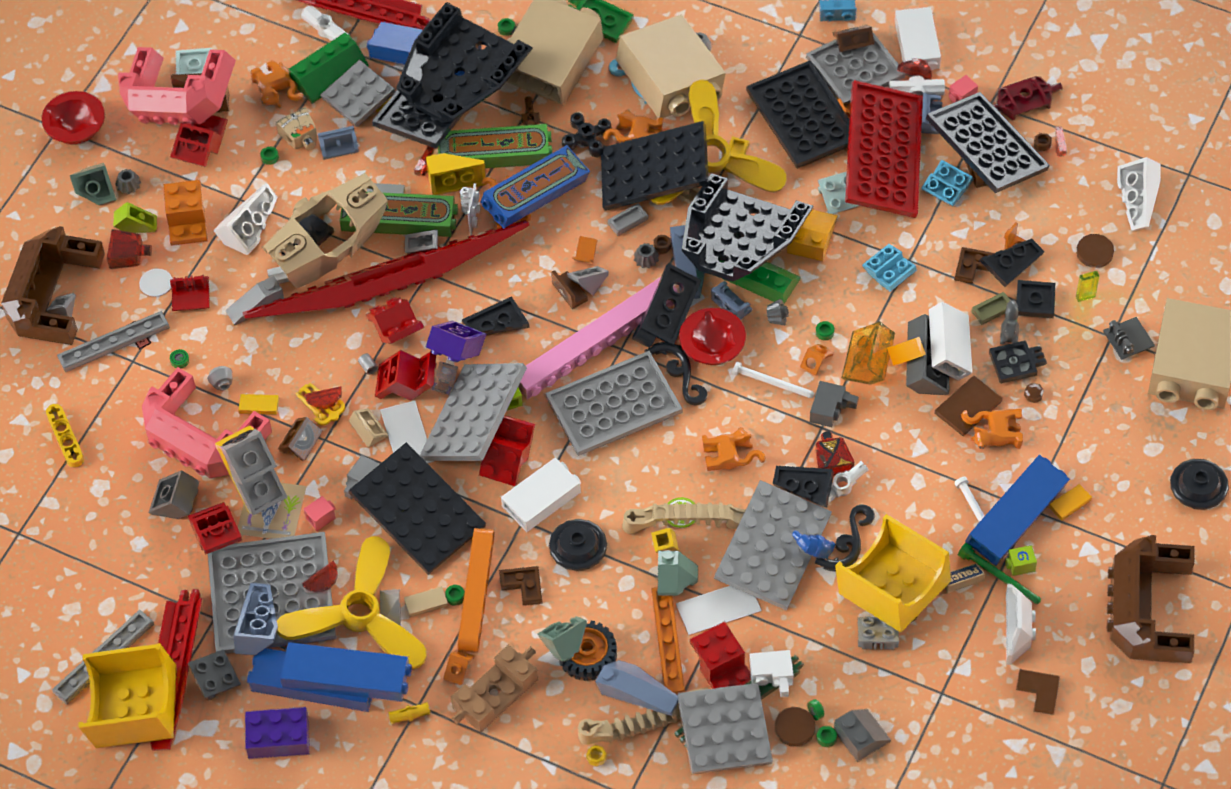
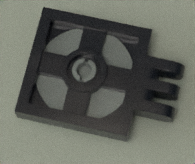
M1026 340L989 348V355L1000 384L1037 376L1038 371L1036 367L1047 364L1041 346L1029 348Z

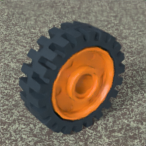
M592 620L590 623H587L579 651L570 660H559L565 673L568 671L569 676L573 677L575 675V679L578 680L583 677L584 681H588L590 677L592 680H596V676H599L604 665L615 662L617 658V644L612 631L610 632L607 626L603 627V624L600 622L597 625ZM590 649L591 651L584 652L583 650Z

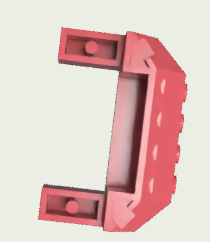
M138 47L130 72H119L118 74L120 95L128 110L139 118L140 122L145 124L149 122L157 124L170 123L172 125H178L181 122L189 125L201 124L221 108L236 60L225 50L210 49L202 74L188 75L184 88L154 87L164 57L153 48Z
M177 367L159 389L153 386L149 389L143 402L142 411L145 430L149 440L148 443L153 448H159L164 451L168 457L178 459L185 467L190 466L201 476L205 475L210 479L227 476L229 472L215 443L234 433L225 429L216 439L175 415L178 408L196 389L193 375ZM255 411L238 429L239 431L247 426H251L261 432L264 440L272 433L270 420Z

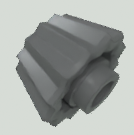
M125 169L118 173L115 185L122 194H130L140 188L141 181L134 171Z
M643 243L634 253V261L637 266L642 268L656 266V262L659 261L658 252L649 243Z
M779 299L767 306L768 321L772 324L786 325V317H789V311L782 300Z

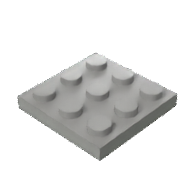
M359 60L321 94V97L349 122L358 127L393 96L396 91L389 83Z

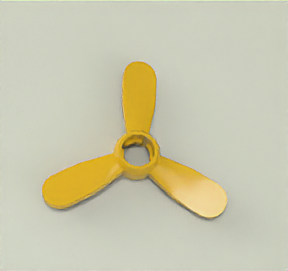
M703 79L693 82L689 88V100L694 122L704 121L706 124L707 146L717 147L722 153L719 162H708V173H717L725 169L744 182L767 192L781 190L787 180L784 169L755 156L730 152V146L727 141L718 136L719 110L716 90L713 84ZM684 191L650 200L657 205H664L671 202Z
M371 536L362 543L356 565L355 590L346 594L340 605L295 611L284 614L277 620V634L286 640L305 638L344 625L347 629L354 632L368 631L387 654L408 656L412 669L421 667L427 658L426 648L423 643L406 629L379 613V603L374 595L386 570L390 546L387 541L378 536ZM354 604H363L370 609L371 613L363 617L355 616L347 608Z

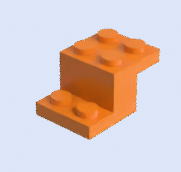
M192 180L163 184L170 245L208 241L201 181Z

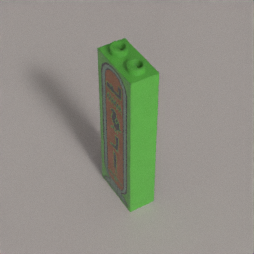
M547 124L451 130L438 146L439 154L445 153L484 160L485 168L528 166L552 154V146H548V142H552L551 131H547Z
M383 193L388 201L385 212L374 233L408 235L438 230L439 237H451L452 230L456 229L454 215L458 214V204H455L454 196ZM341 208V231L356 232L355 226H349L350 217L344 208Z

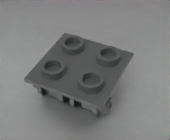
M1137 317L1122 323L1112 320L1109 323V328L1103 330L1121 360L1155 347V344Z
M224 649L188 663L204 697L208 698V700L214 699L218 693L241 685Z

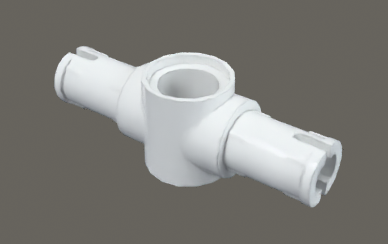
M862 461L849 472L838 473L834 477L828 504L836 497L839 498L849 494L852 486L856 484V480L869 471ZM842 481L847 482L845 487H839L838 484Z

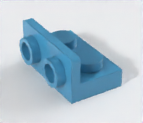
M819 0L820 21L856 20L855 0Z

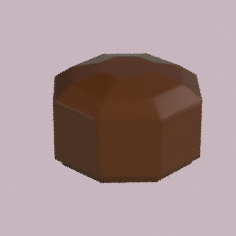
M1039 133L1035 136L1034 147L1038 151H1047L1051 148L1052 138L1047 133Z
M658 235L653 239L654 248L659 254L667 253L671 249V239L668 236Z
M1032 383L1026 386L1024 396L1027 401L1036 403L1042 400L1044 390L1041 385Z

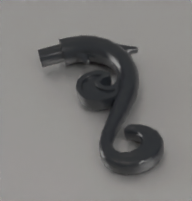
M667 342L652 344V347L644 350V352L650 351L651 355H658L660 353L667 355V353H671L677 356L682 366L677 367L679 360L672 359L668 361L666 369L668 374L673 377L683 375L682 391L684 399L691 405H700L706 401L707 390L701 385L695 384L691 386V390L698 391L699 395L697 397H691L688 394L691 363L681 345L674 344L672 346Z
M861 504L853 507L849 519L852 536L843 534L836 540V549L842 553L849 551L848 544L852 546V550L847 557L838 560V558L833 560L829 558H816L815 564L822 566L823 569L828 571H836L835 565L839 561L844 567L854 564L861 551V539L855 516L858 513L865 514L866 518L859 520L858 523L861 526L869 525L875 517L873 509Z

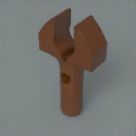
M527 96L525 97L526 113L521 114L522 123L528 125V120L531 117L534 120V125H537L540 122L539 112H533L532 98Z

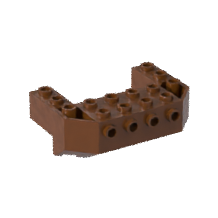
M59 226L24 242L1 302L2 310H4L7 320L18 336L73 345L78 331L74 317L46 313L64 263L100 269L105 256L102 241L67 236L64 227Z
M1150 535L1135 539L1114 555L1112 567H1108V579H1111V584H1108L1107 596H1111V602L1107 603V614L1111 615L1110 620H1107V632H1110V640L1130 659L1192 663L1194 634L1155 631V620H1151L1152 572L1192 575L1195 564V546L1156 543V535Z

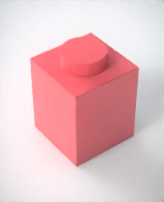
M965 75L950 85L949 98L955 103L978 92V85Z
M321 496L304 508L305 518L318 531L336 519L334 512L336 508L330 500L327 501Z

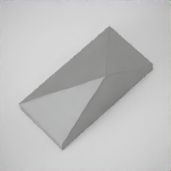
M438 230L405 235L406 254L438 249Z
M599 266L567 273L569 279L593 296L609 275V271Z
M70 293L56 297L46 312L72 317L76 295Z
M400 589L380 590V614L401 626Z

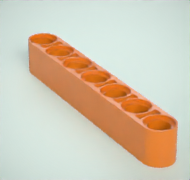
M474 528L458 636V651L479 652L495 536L494 530Z

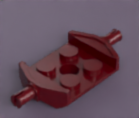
M1034 76L998 88L997 101L993 106L1013 121L1016 115L1046 105L1048 109L1051 108L1052 93L1062 90L1063 87L1060 82L1050 86L1040 76ZM1025 92L1029 94V96H1022L1021 93Z

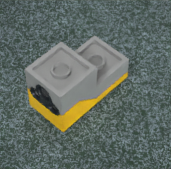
M247 426L215 443L247 512L254 516L287 498L285 490L274 470L277 465L260 431Z

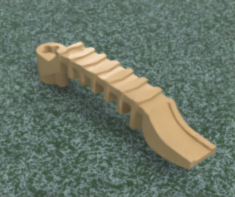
M723 503L653 504L645 509L627 510L624 514L622 528L628 534H635L639 530L656 527L657 521H662L663 525H667L668 521H673L674 525H677L678 520H684L685 524H689L690 520H695L696 524H700L701 520H705L706 525H710L711 521L714 520L716 527H720L722 521H726L728 528L737 529L746 510L736 508L731 504L723 505Z
M707 687V688H700V689H696V690H692V691L707 690L708 687ZM679 703L671 716L657 711L651 712L650 709H646L647 714L641 715L637 712L636 717L633 718L626 715L623 721L614 718V723L609 724L608 720L593 721L591 719H584L578 725V739L585 745L600 741L613 743L614 740H623L628 736L634 737L635 734H644L646 731H654L661 726L666 727L667 724L678 723L677 721L682 720Z

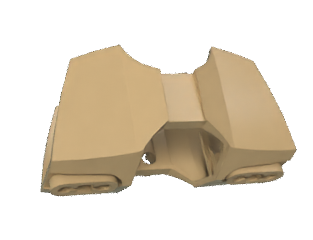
M364 173L332 190L311 197L309 201L306 197L298 201L288 222L263 246V250L271 255L285 272L293 286L296 288L302 287L336 269L338 262L348 255L352 257L375 232L385 212L388 200L371 178ZM369 188L373 190V192L366 193ZM337 204L336 210L338 211L341 207L344 208L351 219L349 226H355L356 232L333 251L324 254L299 222L311 214L320 217L328 213ZM284 252L286 255L281 256L279 253Z

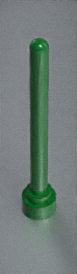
M966 542L960 548L957 554L964 560L971 559L1004 583L1012 584L1033 603L1039 604L1041 602L1039 596L977 555L975 550H973V546Z

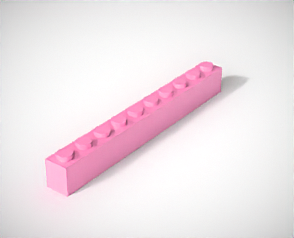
M660 278L526 365L527 369L518 386L526 399L537 396L541 390L547 386H552L562 376H567L573 369L582 366L591 357L599 355L606 347L614 345L621 337L629 335L640 324L643 315L646 313ZM666 301L667 307H671L674 305L672 301Z

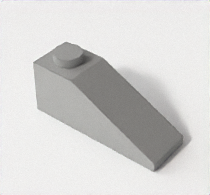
M274 276L263 280L226 309V313L235 326L247 320L242 312L263 304L272 303L279 298L284 299L282 288Z

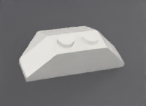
M1007 584L1006 665H1011L1031 648L1032 640L1036 639V628H1032L1036 612L1032 610V602L1012 584Z

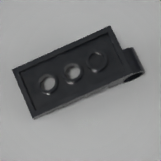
M668 263L648 309L633 334L632 340L650 348L657 337L673 346L702 280ZM674 284L681 287V293H676L673 290ZM667 300H670L674 303V309H669L667 307Z

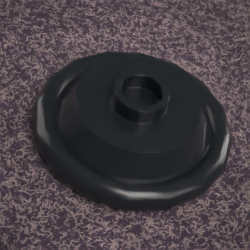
M1206 459L1183 461L1174 469L1170 477V488L1175 498L1183 505L1193 509L1206 510L1216 507L1225 499L1229 490L1228 478L1224 471L1217 464Z
M573 519L560 524L553 531L549 541L550 555L558 565L568 570L581 571L597 565L605 556L608 544L605 533L598 525L589 520Z

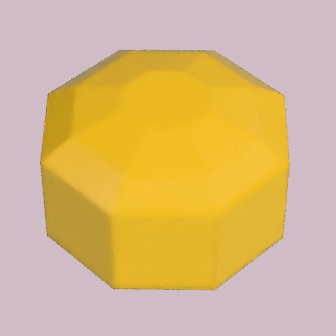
M598 745L588 748L586 754L589 764L596 767L604 764L607 757L604 748Z

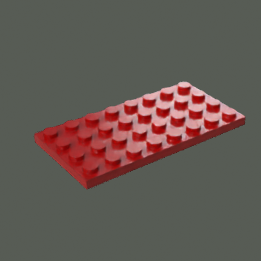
M856 80L853 81L851 88L845 203L912 218L917 217L923 96Z

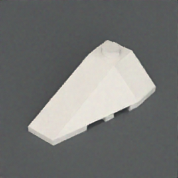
M1148 157L1117 166V184L1123 194L1122 201L1126 204V214L1132 231L1149 227L1160 185L1161 164Z
M265 183L229 214L213 231L224 245L248 255L260 242V235L266 227L267 217L271 214L277 200L276 194Z

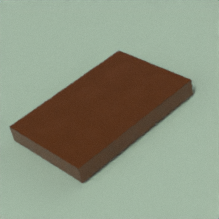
M973 376L935 409V414L960 435L964 436L978 424L970 425L965 423L962 419V412L964 410H967L968 416L973 418L978 412H991L1002 402L1003 398L976 376Z

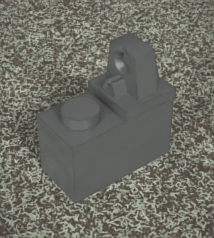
M820 381L810 411V422L832 427L834 420L838 421L841 409L857 408L859 397L847 392L845 386Z

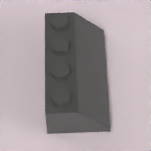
M923 314L908 322L907 341L920 337L926 355L907 361L906 386L918 394L948 395L949 376L932 367L929 316Z

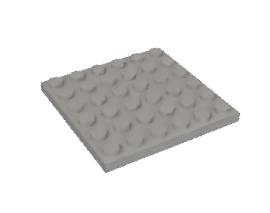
M325 532L236 543L208 554L216 652L224 649L226 654L235 653L234 633L250 583L270 585L276 621L280 616L309 608L333 606ZM332 628L322 633L296 640L283 639L276 633L274 642L266 648L288 646V642L303 644L336 639L335 628Z

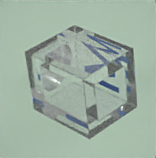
M440 361L431 390L450 395L458 366Z

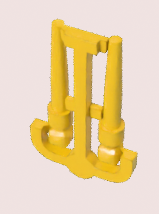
M311 382L305 384L296 393V396L313 411V414L316 416L314 421L318 425L324 426L331 421H337L339 415L345 411V404L341 399L335 404L334 400L329 399ZM311 387L322 398V400L318 399L309 390V388ZM305 392L317 404H311L301 394ZM326 402V404H327L330 408H332L333 411H331L324 403ZM318 407H321L326 413H328L329 417L327 418V416Z

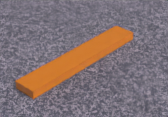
M658 587L651 588L663 685L678 695V693L685 692L673 597L658 595Z

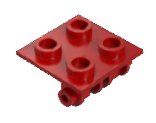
M203 274L202 276H194V278L193 276H190V278L185 276V278L174 277L170 279L172 311L210 308L209 276H204Z

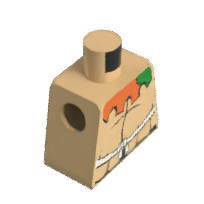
M306 107L276 121L278 134L294 149L304 146L307 150H312L316 146L314 142L318 138L316 127Z

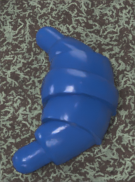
M796 530L792 532L793 538L797 541L796 543L805 553L813 557L827 559L835 548V543L825 539L822 535L808 536L806 534L801 535Z

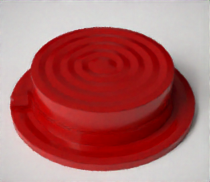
M70 91L62 93L48 102L42 112L41 121L44 131L52 139L69 145H77L89 141L101 129L105 120V111L101 101L94 95L83 91Z
M705 308L692 313L685 319L680 329L679 339L682 349L691 359L706 365H720L731 361L740 354L746 342V331L741 320L732 312L721 308Z

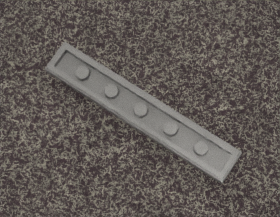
M159 311L62 352L57 357L64 371L67 372L170 327L163 312Z
M139 609L92 653L129 648L154 625L153 620ZM84 661L52 689V692L66 705L90 684Z

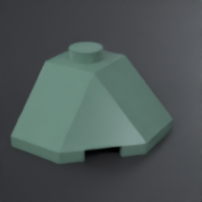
M104 163L87 167L69 175L74 191L79 196L97 205L116 200Z
M658 551V595L678 596L684 592V588L689 585L693 586L698 582L697 564L679 551Z
M578 616L573 617L569 623H561V621L553 623L537 633V635L555 658L567 661L573 658L574 654L579 651L587 622Z

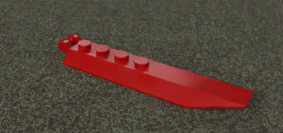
M297 0L311 6L376 24L385 22L423 30L431 21V19L421 16V4L406 0Z
M199 589L191 590L190 599L188 590H181L177 603L166 601L158 644L162 645L176 664L173 738L183 704L189 672L188 663L191 661L202 598H200ZM173 738L150 741L151 750H170Z

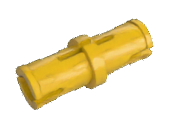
M428 702L414 706L407 705L405 706L406 708L388 712L391 725L407 720L410 722L414 718L431 715Z

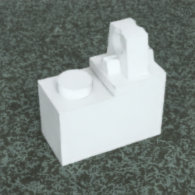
M790 650L750 653L749 665L752 684L766 685L772 683L774 687L779 686L780 697H789L788 686L793 685Z

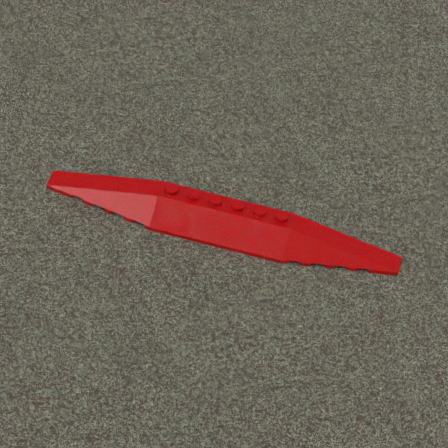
M522 220L504 229L502 227L495 230L491 229L477 236H474V234L470 235L465 240L457 241L456 239L449 241V245L443 247L438 245V249L407 254L325 281L324 286L318 288L316 286L309 287L306 292L293 293L290 297L279 298L272 303L263 304L244 311L242 314L245 319L343 306L344 308L354 306L355 302H367L376 295L386 296L394 289L400 291L408 288V285L413 283L415 285L426 282L425 279L431 277L432 279L440 278L443 276V273L454 269L530 226L528 221Z

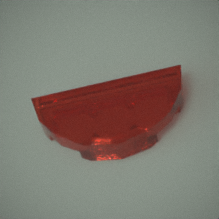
M912 58V60L901 62L897 67V71L909 75L921 76L926 80H931L932 78L931 68L923 59Z
M1062 126L1055 127L1057 157L1065 156L1067 153Z
M427 146L414 168L416 176H425L427 174L426 157L434 155L433 147Z
M342 387L304 394L308 405L317 407L319 410L328 409L335 406V403L342 397Z
M334 560L304 581L302 586L312 592H324L330 589L338 578V569Z

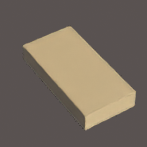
M443 587L404 597L410 617L448 607Z

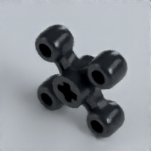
M579 112L573 113L570 117V124L578 132L575 135H565L562 138V147L567 145L571 150H574L578 144H581L584 147H589L591 156L600 157L603 153V144L596 140V137L603 135L606 130L612 129L611 122L603 118L598 121L597 125L593 126L590 123H585L583 114Z

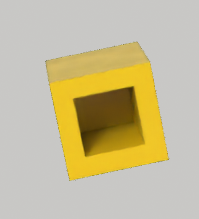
M671 528L651 532L656 553L658 551H679L675 531Z

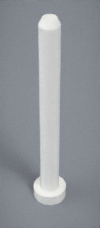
M736 362L732 374L734 375L740 373L808 398H813L814 392L748 369L741 366L742 363Z
M961 477L954 484L956 488L961 489L980 522L984 514L967 485L969 483L967 477Z

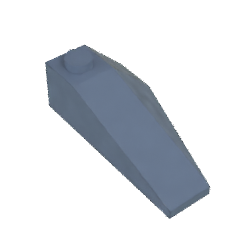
M685 225L670 227L675 267L702 280L694 299H698L701 297L705 273L699 271L682 252Z
M250 583L234 633L235 654L256 655L275 640L278 625L269 584Z
M618 660L604 665L595 681L601 694L670 716L679 703L678 696L638 666Z

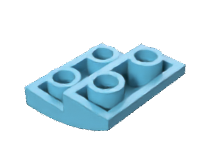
M941 160L934 173H930L921 189L954 206L974 178Z
M891 244L886 245L862 264L868 274L890 292L917 271L916 265L905 259L902 252Z

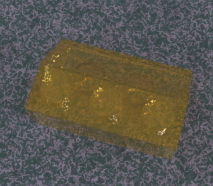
M881 321L852 331L841 378L869 385L885 380L890 360L887 348L893 346L895 332Z

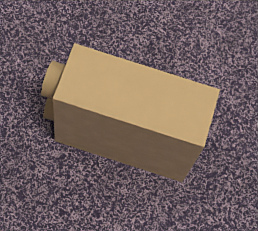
M533 0L509 40L513 44L520 40L532 46L533 49L506 82L565 105L603 39L599 15L589 8H582L579 11L569 7L565 0Z
M682 14L620 36L616 61L658 119L670 115L679 117L687 113L691 108L689 88L697 80L709 81L716 90L717 101L721 98L726 72Z
M1167 298L1148 394L1156 395L1159 400L1168 403L1178 400L1192 402L1203 410L1224 409L1231 384V310Z

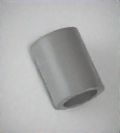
M368 353L359 357L358 362L368 375L377 371L378 366Z

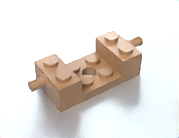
M508 644L494 657L495 665L471 687L464 684L451 696L452 708L458 712L452 717V720L459 724L461 720L465 719L481 733L538 681L537 669L528 661L536 651L530 646L521 654ZM495 688L501 691L500 694L496 696H493L489 693L492 689Z

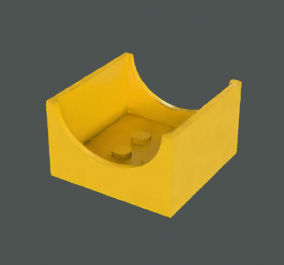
M887 514L883 517L882 526L876 540L861 559L848 567H844L840 561L835 565L839 594L900 633L951 582L949 552Z
M161 644L83 654L82 660L86 665L90 681L91 705L86 723L79 722L78 728L95 748L173 738L176 664Z

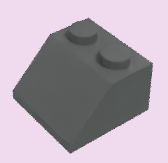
M182 470L160 479L149 513L174 519H180L189 515L193 510V502L198 494L200 481Z
M868 709L851 710L837 718L834 722L837 736L857 762L891 742L889 736Z

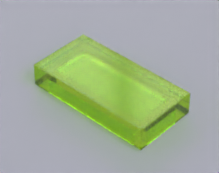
M1097 271L1079 276L1076 292L1078 302L1096 297L1099 282Z

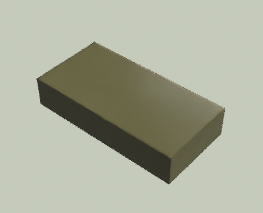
M1002 292L972 307L971 312L980 324L983 325L1005 314L1006 306L1010 299L1005 292Z

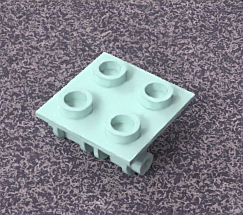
M847 171L818 180V191L823 195L829 214L858 207V205L845 203Z

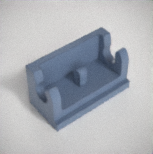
M923 93L921 133L939 134L925 118L928 113L942 108L943 102L933 101L941 100V96Z
M353 126L318 133L323 160L359 152Z
M726 281L711 289V300L721 309L732 312L740 320L752 311L751 304L749 302L744 303L727 286L728 283Z

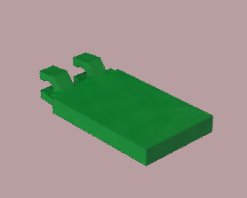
M568 0L569 3L576 6L575 8L568 4L569 7L579 11L582 8H589L595 11L601 19L603 37L614 43L619 41L620 36L623 35L634 17V14L604 0Z

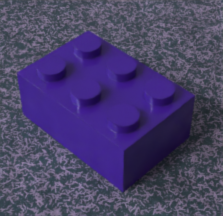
M449 321L432 326L426 348L431 349L433 354H443L448 356V360L459 362L480 355L486 334L456 321Z
M307 708L246 711L245 749L248 759L310 755Z

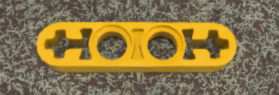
M59 404L49 405L46 409V415L67 464L73 468L81 466L84 462V457L63 408ZM54 411H56L58 414L59 419L57 420L55 419V416L52 413ZM60 425L67 426L64 431L56 430ZM66 440L73 441L70 446H64L63 443ZM74 451L77 457L76 460H73L70 452Z

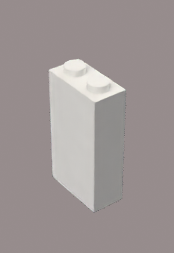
M931 7L895 10V26L904 72L940 69L941 54Z
M940 302L929 309L932 367L959 381L972 374L969 315L944 302Z
M555 457L501 497L502 507L528 532L580 494L581 481L577 475H572L564 462H560Z

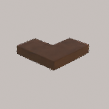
M962 247L954 281L973 284L976 269L988 271L979 260L982 257L995 253Z
M539 566L499 570L501 591L521 589L523 606L543 604Z
M1020 669L1016 690L1036 693L1034 712L1054 715L1060 676Z

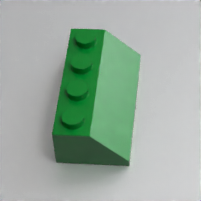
M344 32L288 70L290 77L297 84V89L313 104L322 98L321 94L359 60L368 67L369 64L357 43Z
M765 262L751 274L736 281L728 282L773 302L780 299L785 304L801 277L769 262Z

